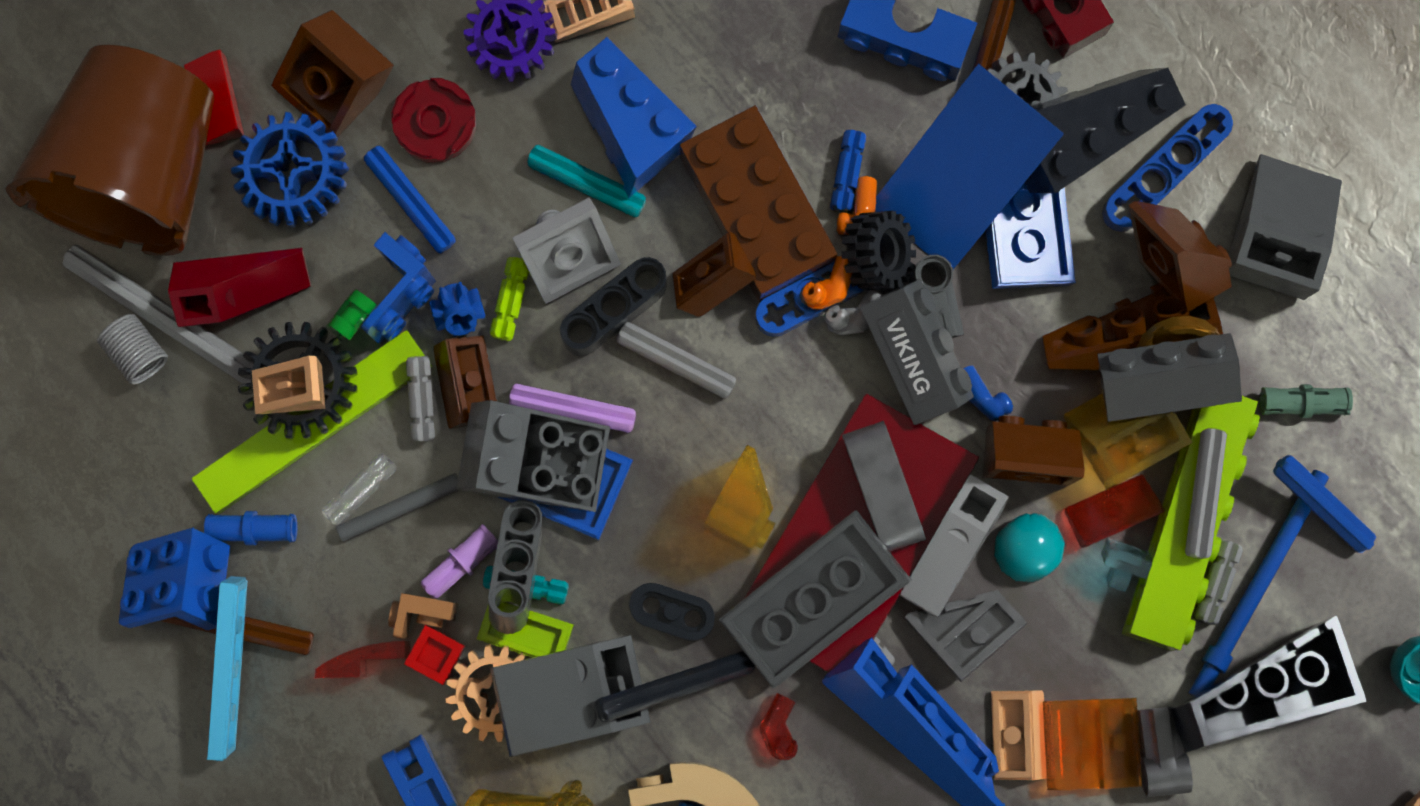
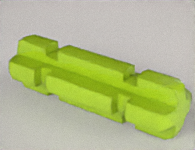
M509 257L506 261L504 270L506 279H502L494 311L497 317L492 319L490 327L491 337L502 341H511L513 339L516 328L513 321L518 319L525 290L523 280H527L529 274L523 259L518 257Z

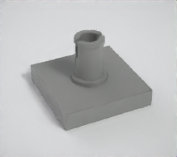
M590 197L562 212L557 210L543 212L537 219V225L512 237L545 304L621 265L599 213Z

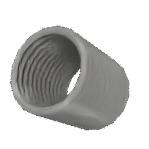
M126 314L110 323L99 334L97 343L110 360L113 361L118 370L121 371L120 373L123 374L126 380L134 385L147 380L157 373L167 362L168 355L165 354V351L161 349L159 343L153 339L151 333L145 329L146 327L143 326V323L140 322L135 314Z

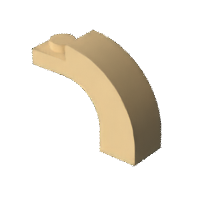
M695 762L670 763L672 781L664 782L662 774L636 778L637 787L628 789L631 806H645L675 800L695 801L704 806H760L749 790L737 779L720 769Z

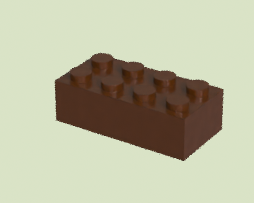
M756 105L679 144L680 159L722 236L729 231L734 233L756 274V278L749 285L759 303L764 298L835 261L838 255Z

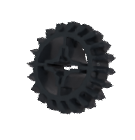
M286 322L284 327L286 336L280 337L277 330L271 327L268 329V334L273 341L268 345L259 337L254 339V344L261 350L258 356L252 352L245 351L243 357L254 365L253 368L242 367L238 369L240 377L251 379V382L238 386V392L242 395L253 394L252 370L280 363L272 360L285 350L296 347L307 348L306 352H302L299 358L306 356H317L318 358L320 353L323 354L331 362L334 371L332 390L324 386L326 409H315L302 415H290L289 412L255 414L253 418L254 422L258 425L272 418L268 425V432L273 435L284 424L285 438L290 440L295 436L296 427H301L302 436L307 440L311 439L312 436L310 425L316 424L322 434H326L328 427L323 421L326 417L330 416L337 424L343 421L339 413L335 411V408L340 406L346 410H351L352 402L342 397L343 393H357V385L345 382V379L357 376L358 372L356 367H342L353 356L349 350L335 354L343 343L339 337H335L325 344L328 337L327 328L321 327L315 336L311 337L312 326L309 322L302 324L300 334L295 333L292 322ZM254 396L243 403L246 411L255 410Z

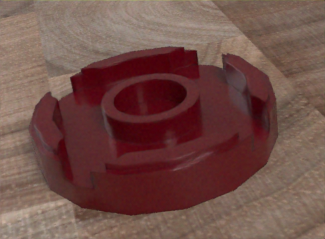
M430 78V80L417 81L408 85L397 97L391 112L393 132L399 145L413 158L427 163L446 162L459 156L471 144L476 131V111L468 94L456 83L443 78Z

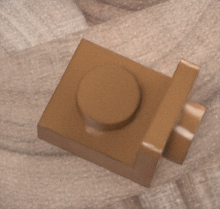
M401 593L400 602L393 601L391 605L388 626L394 628L393 637L407 639L412 613L418 614L416 623L443 627L444 619L455 621L458 603Z

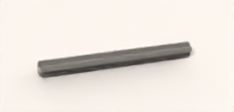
M73 245L66 251L62 262L65 268L242 384L251 382V379H245L238 375L239 368H253L254 365L245 360L242 352L201 325L178 327L172 306L80 246Z

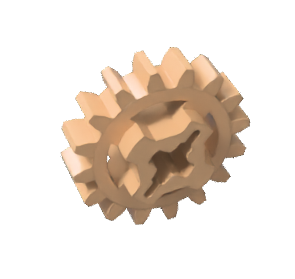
M490 644L485 646L484 656L479 657L473 650L469 651L468 659L470 664L467 666L464 663L457 662L454 666L461 675L460 678L453 677L447 680V685L456 689V693L450 694L445 698L446 703L457 704L458 706L451 715L452 720H458L463 717L466 723L462 732L467 734L475 727L479 729L480 741H484L488 732H494L497 742H502L504 730L502 721L494 722L496 714L499 713L497 700L496 704H493L491 712H488V694L482 692V688L489 689L492 685L491 673L481 679L470 678L469 676L476 669L484 665L493 664V667L524 660L525 655L523 653H520L514 659L509 658V646L506 645L502 648L500 655L493 653ZM464 695L475 699L481 710L479 718L468 708Z

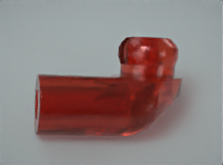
M776 693L760 725V733L768 752L775 759L787 761L794 758L798 751V744L796 740H793L786 724L796 702Z

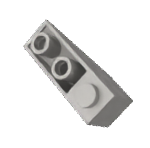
M970 474L910 576L912 581L904 586L900 596L938 618L1003 512L1009 496Z

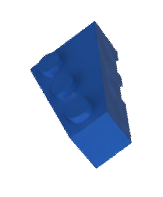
M608 37L576 62L570 85L593 130H597L605 145V153L610 163H614L624 183L623 188L628 198H630L680 155L679 144L691 139L697 126Z

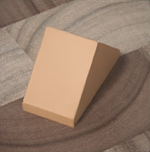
M306 356L252 370L255 414L326 409L322 365L317 356Z

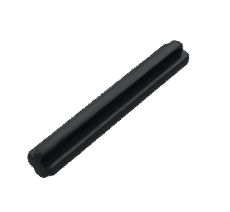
M742 651L599 698L595 701L598 718L602 722H608L751 674L755 670V665L745 652Z

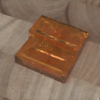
M1137 698L1043 701L1047 790L1142 787Z

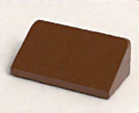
M729 231L672 273L676 307L692 315L703 316L756 278L755 271L734 233Z
M484 335L445 339L433 347L449 429L468 425L471 403L488 400L497 401Z

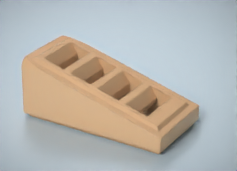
M590 0L544 1V12H551L554 23L550 28L556 30L557 39L554 41L558 43L635 18L632 0H617L618 5L612 8L609 0H599L602 12L595 14ZM579 2L582 3L587 17L579 21L574 4ZM566 8L571 25L563 27L557 9Z

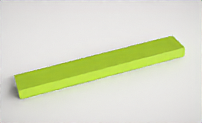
M405 330L353 366L356 367L358 375L345 379V382L357 385L358 391L355 394L343 393L342 397L352 402L353 406L351 410H346L340 406L335 408V411L343 419L340 424L335 423L330 416L323 420L328 427L326 434H322L317 425L313 424L310 425L311 439H304L301 427H296L295 436L290 440L285 438L284 424H282L275 435L269 433L268 426H266L192 477V481L214 513L217 515L221 514L407 385V381H411L410 377L407 376V358L425 356L410 333ZM334 380L328 383L325 387L332 390ZM314 410L289 412V414L302 415Z

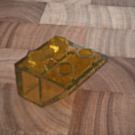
M1102 394L1063 415L1071 429L1080 430L1082 449L1106 490L1192 443L1175 412L1108 422Z

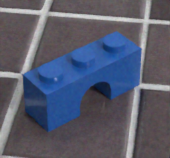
M896 0L849 1L838 33V38L843 39L845 45L861 52H866L870 49L881 53L886 61L897 66H907V64L924 69L923 73L926 76L938 81H946L947 78L953 81L956 80L978 24L977 22L938 8L933 22L927 29L911 33L901 29L893 19L892 10Z

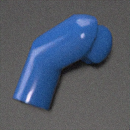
M972 365L965 367L964 369L971 379V391L974 396L969 401L989 420L998 421L999 416L1011 414L1013 404L1006 393L1000 392L992 397L975 367Z

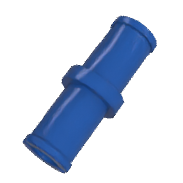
M246 511L244 515L208 514L204 522L205 534L220 541H244L245 545H257L258 541L294 542L296 541L298 531L295 514L258 515L257 511Z

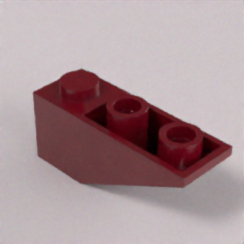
M303 248L173 262L168 294L177 326L183 327L223 322L311 287V281Z

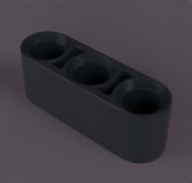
M644 257L634 261L563 319L560 326L561 338L566 349L577 356H587L593 353L616 335L626 322L631 323L665 294L667 288L666 270L662 263L651 257ZM651 271L658 275L660 280L656 287L645 290L636 284V278L642 272ZM610 298H619L625 302L626 308L622 314L612 317L603 312V304ZM578 324L588 325L593 331L591 338L585 343L579 344L571 341L569 333L574 326Z

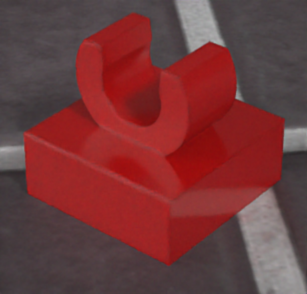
M425 625L404 665L441 685H445L466 646Z

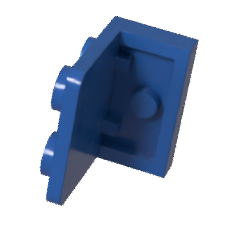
M386 232L375 242L374 247L404 277L361 326L378 344H381L385 339L391 341L400 334L406 325V321L403 319L414 306L420 309L427 303L435 291L432 286L436 282L424 265L426 259L420 254V251L402 235L394 240Z
M189 528L133 545L126 561L127 568L123 595L120 601L119 624L127 628H133L177 617L205 630L217 628L220 582L225 580L227 576L230 545L195 528Z

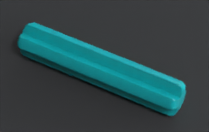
M535 145L528 156L527 163L530 168L632 217H638L645 206L646 197L643 194L636 192L628 198L623 188L624 185L541 145Z

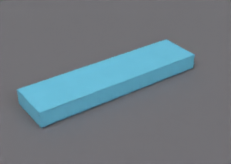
M230 576L220 582L207 760L223 761L236 750L248 583L246 577Z

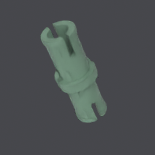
M1301 384L1299 388L1262 387L1259 395V407L1262 415L1290 414L1299 415L1300 418H1312L1313 415L1321 414L1350 415V410L1353 407V395L1349 387L1313 388L1311 384Z

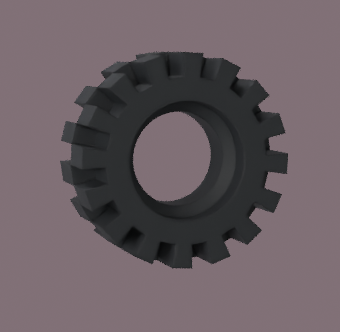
M896 211L860 213V215L854 216L851 219L852 224H847L845 228L849 236H843L842 244L847 245V251L841 252L842 259H848L849 263L844 268L846 273H853L850 278L851 282L858 284V288L862 290L900 288L903 286L902 282H908L910 279L908 272H912L915 264L910 262L911 258H916V250H911V244L915 243L914 235L908 236V232L912 228L909 223H903L905 217L901 214H896Z

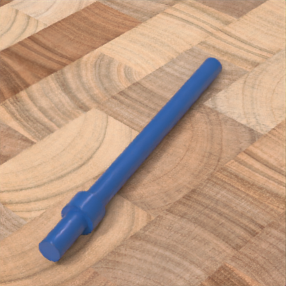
M1313 470L1312 475L1325 486L1329 477L1321 471ZM1297 498L1215 646L1210 645L1201 660L1204 665L1188 692L1192 697L1211 687L1220 673L1225 674L1232 662L1231 652L1311 512V509L1301 499Z

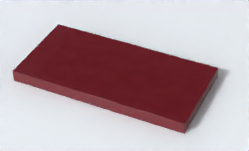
M866 393L842 435L884 421L926 538V540L890 552L910 577L947 511L978 463L979 456L920 423L914 425L911 418ZM842 435L745 598L855 510L858 511L876 534ZM903 588L809 662L829 673L865 640L869 638L874 640Z

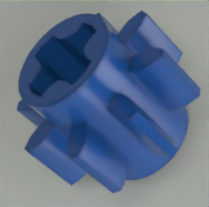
M462 282L440 287L438 300L429 301L436 329L440 331L446 328L450 334H453V337L465 335L471 331L474 332L477 319H482L486 316L478 289L475 288L469 291L466 286L462 285Z

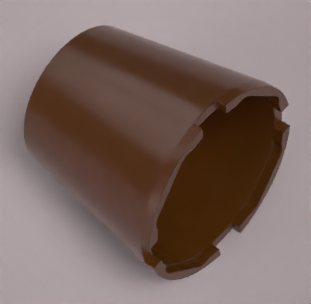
M120 45L94 46L88 50L17 170L10 185L11 191L16 197L23 198L24 195L30 200L27 208L85 238L119 249L122 248L124 242L142 245L141 251L148 255L170 256L179 254L184 250L188 238L215 100L214 94L197 76L162 57Z

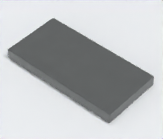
M855 510L719 620L774 689L897 593L912 579L858 511Z

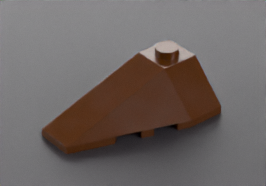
M1160 283L1150 287L1151 294L1132 303L1128 298L1114 303L1115 311L1099 318L1090 315L1085 316L1042 336L1049 369L1099 370L1098 354L1113 352L1117 349L1136 348L1142 335L1156 323L1171 317L1192 316L1206 320L1221 335L1223 330L1214 297L1187 312Z

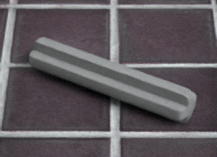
M626 322L619 331L617 342L620 345L722 398H728L736 384L734 376L630 322Z
M1207 428L1200 435L1185 548L1186 555L1192 558L1206 559L1212 553L1227 439L1226 432L1219 429Z

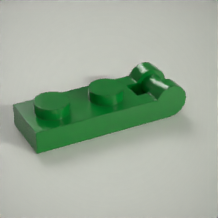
M354 289L325 328L337 337L343 336L350 341L377 304L357 289Z

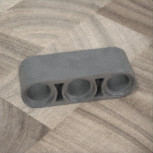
M884 421L843 434L842 437L877 537L889 552L926 540Z

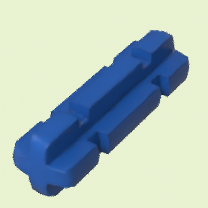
M846 130L843 135L841 144L843 151L839 155L833 186L836 190H833L830 202L831 210L836 212L850 213L854 205L855 194L853 191L857 189L863 157L860 153H863L866 141V134L861 131Z

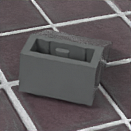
M1260 154L1229 252L1232 267L1229 268L1230 276L1302 300L1318 292L1332 251L1342 180Z
M492 400L471 403L456 489L596 512L610 426Z
M631 635L607 639L490 668L509 757L651 723L648 708L608 722H602L598 718L595 708V701L597 699L642 684Z

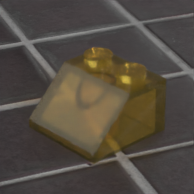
M746 445L704 523V530L750 554L754 546L760 549L763 548L776 523L769 520L773 507L756 451L753 447Z

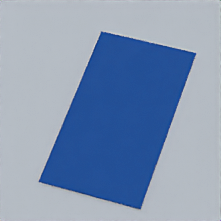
M978 63L876 196L875 211H896V214L903 215L905 217L903 223H909L912 228L908 232V236L914 235L915 244L928 255L945 257L951 263L954 270L1064 133Z

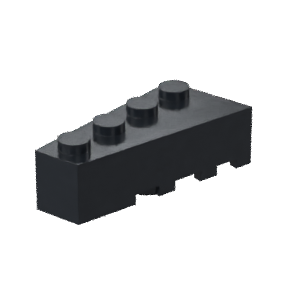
M1169 68L1138 70L1096 84L1090 88L1074 91L1044 103L1031 105L1032 108L1062 131L1064 135L1025 181L1029 193L1059 192L1186 106Z
M1334 616L1310 627L1173 708L1171 711L1184 751L1187 753L1366 702V698L1337 616Z

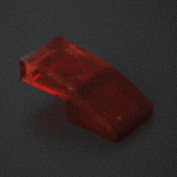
M410 641L371 644L345 652L316 668L315 678L367 677V660L407 659L410 654Z

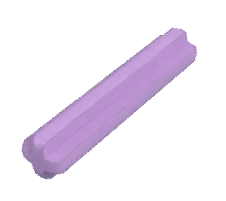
M514 384L509 396L510 405L610 426V429L629 433L633 430L636 411L627 407L521 384Z

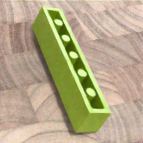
M1242 396L1241 402L1192 409L1121 633L1122 635L1169 651H1179L1183 644L1188 645L1191 641L1196 621L1191 619L1195 603L1200 604L1203 601L1209 580L1204 578L1208 562L1215 561L1221 546V538L1217 537L1221 520L1226 521L1233 508L1234 497L1229 495L1234 479L1239 480L1246 466L1247 456L1242 455L1246 440L1253 438L1259 424L1260 416L1255 414L1258 401ZM1213 428L1225 431L1227 439L1212 553L1209 558L1198 559L1187 556L1185 548L1200 435L1203 430Z

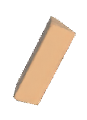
M1042 690L991 691L993 754L996 756L999 772L994 775V780L1046 779L1044 692Z

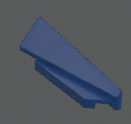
M869 638L824 677L822 683L961 806H1005V803H1002L996 797L992 776L999 772L996 756L912 664L899 669L897 673L877 643L872 638Z

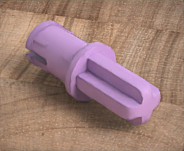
M481 524L454 550L452 548L447 550L450 556L421 581L422 588L431 598H439L466 573L472 576L474 574L472 570L497 548L498 540Z

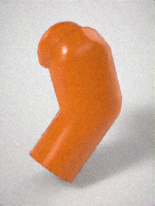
M869 176L858 178L853 214L846 212L838 214L836 227L838 234L849 235L845 228L847 224H852L851 219L854 216L860 215V213L875 212L877 180Z
M837 256L830 278L815 284L811 281L803 287L802 298L808 307L823 310L846 298L851 283L850 278L853 274L846 273L844 266L849 263L848 259H842V256Z

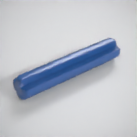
M378 145L368 151L363 157L367 166L438 253H443L451 248L456 242L454 235L384 148Z
M1286 455L1276 462V466L1273 469L1274 475L1354 551L1363 553L1374 546L1375 533L1294 456Z

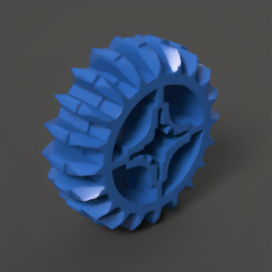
M290 112L284 113L282 123L280 124L273 115H268L267 123L269 127L264 130L258 123H253L252 129L256 136L253 139L245 135L240 138V141L247 148L246 151H233V157L240 163H243L231 168V174L240 179L233 185L234 190L238 194H245L241 200L242 204L246 208L255 206L253 214L260 220L269 214V222L274 226H278L284 216L286 224L290 228L296 227L298 216H301L307 225L312 224L313 217L311 212L317 210L322 217L327 216L328 211L323 204L326 200L335 205L339 203L340 199L333 192V189H346L347 183L338 175H343L349 171L348 165L345 162L339 161L346 155V152L342 146H334L338 141L336 134L333 131L325 133L326 126L320 120L311 125V119L307 114H302L296 124ZM296 140L308 142L317 147L321 152L322 161H313L311 157H301L300 151L296 146ZM279 144L278 151L273 157L263 159L271 148ZM293 161L297 168L291 170L290 176L287 179L282 171H288L289 164ZM266 178L269 182L279 183L280 190L284 194V200L273 199L263 194L258 179ZM318 180L314 188L301 197L303 186L310 181Z

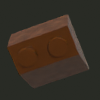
M331 10L300 25L271 86L302 114H307L312 123L318 120L322 121L326 126L325 133L333 131L339 137L378 96L394 64L337 13Z
M1134 201L1128 205L1140 263L1187 312L1232 287L1229 268L1232 267L1230 256L1221 245L1215 246L1207 238L1203 228L1197 221L1193 220L1190 222L1175 208Z
M999 416L998 422H992L987 426L982 478L1069 486L1084 478L1085 468L1080 430L1068 429L1067 422L1043 420L1041 426L1024 425L1025 418Z

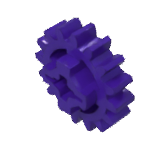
M481 0L476 1L480 13L478 15L467 14V20L474 28L464 30V36L467 41L473 42L466 47L470 57L479 56L475 62L478 69L481 71L490 65V75L493 79H497L501 72H506L509 82H514L516 72L520 71L526 79L531 78L529 68L533 65L543 70L545 65L541 56H553L554 54L553 47L547 41L557 39L556 30L549 27L554 23L551 12L543 13L545 9L543 0H536L532 4L531 0H492L489 4ZM509 10H518L526 14L518 15ZM494 17L491 27L485 30L487 23ZM505 22L508 23L510 29H513L516 35V48L513 47L511 40L509 41L506 37ZM537 39L532 50L526 53L530 42ZM503 54L505 56L512 58L513 60H504L497 58L495 56Z

